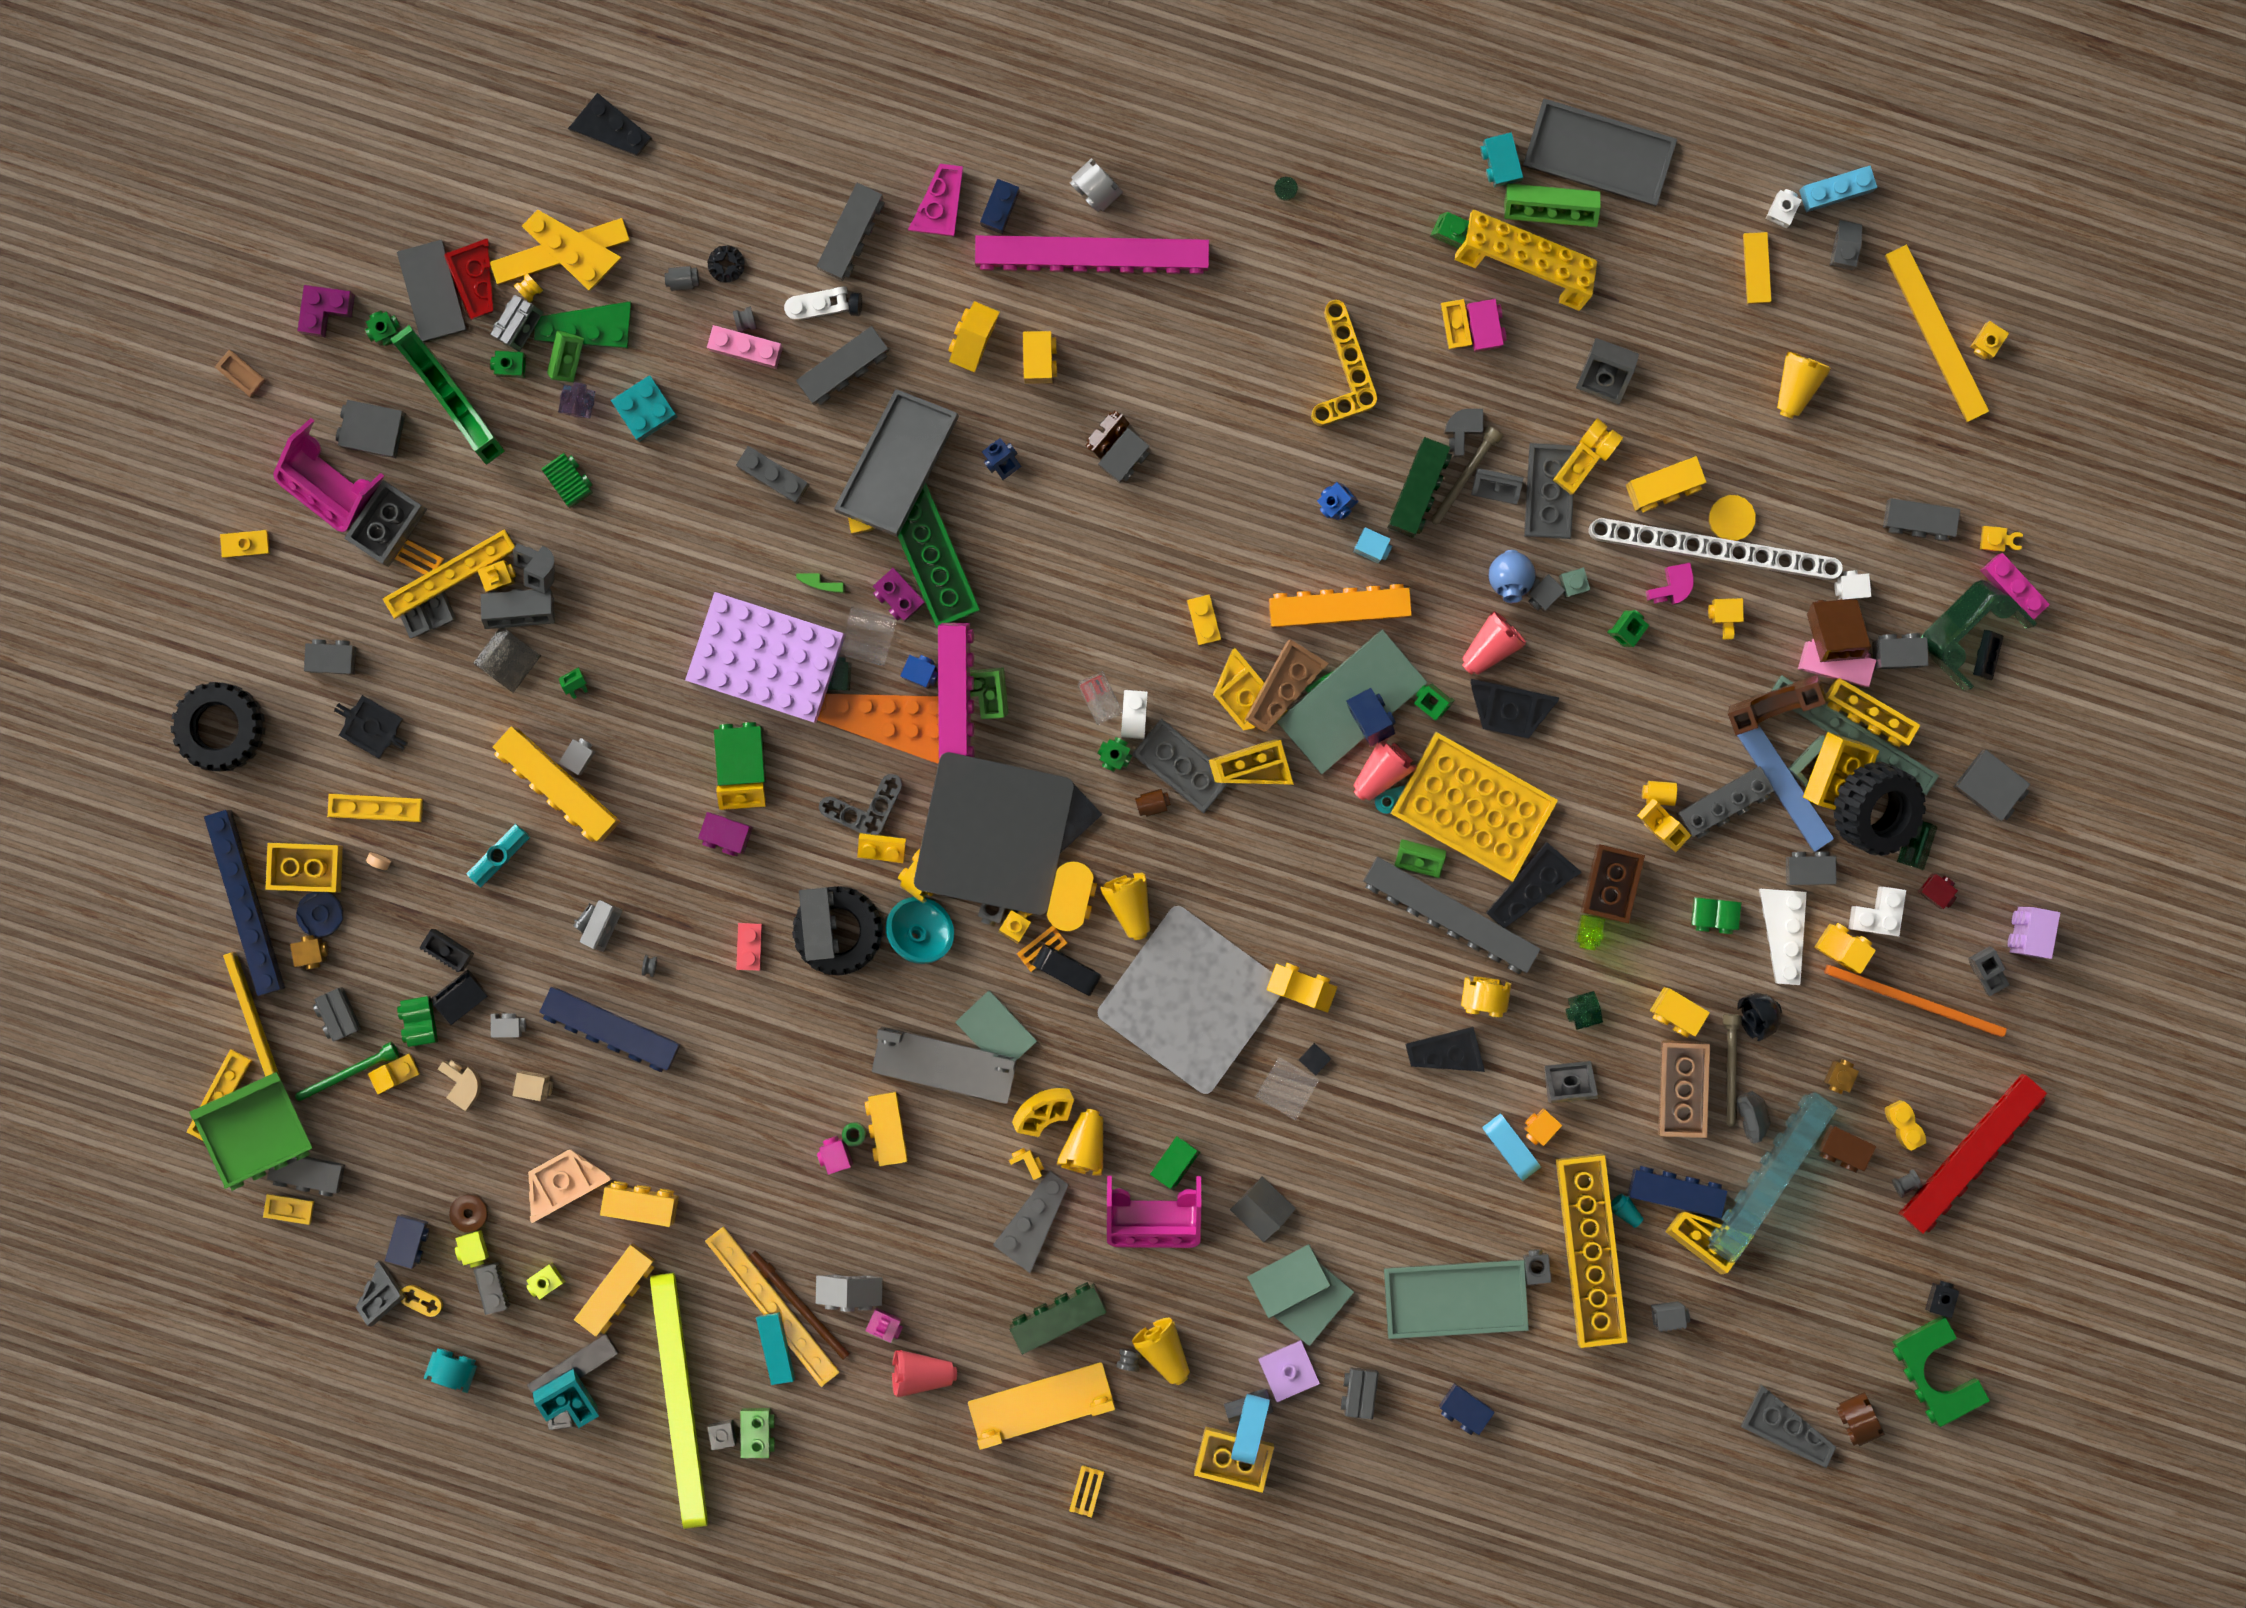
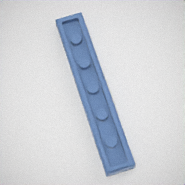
M1758 726L1756 729L1737 735L1757 767L1761 766L1774 789V793L1813 852L1834 839L1810 801L1803 798L1804 792L1761 727Z

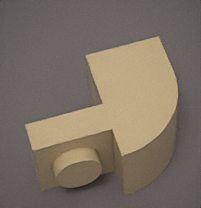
M453 1060L450 1062L443 1061L438 1070L457 1082L446 1098L464 1111H468L479 1096L481 1090L480 1077L472 1066L467 1067L462 1072L463 1067Z

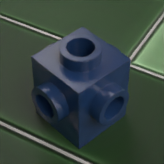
M1001 438L991 443L982 451L987 459L984 461L986 467L991 473L996 471L1002 480L1022 467L1015 457L1018 454L1011 443L1006 445Z

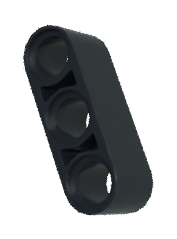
M1046 944L1042 945L1032 963L1039 970L1088 996H1091L1102 976L1093 969Z

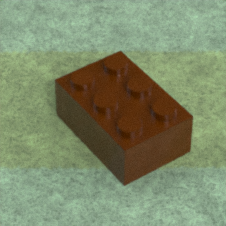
M1596 844L1580 912L1629 924L1645 855Z

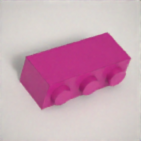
M2003 553L1996 555L1980 570L2026 622L2034 620L2050 605Z

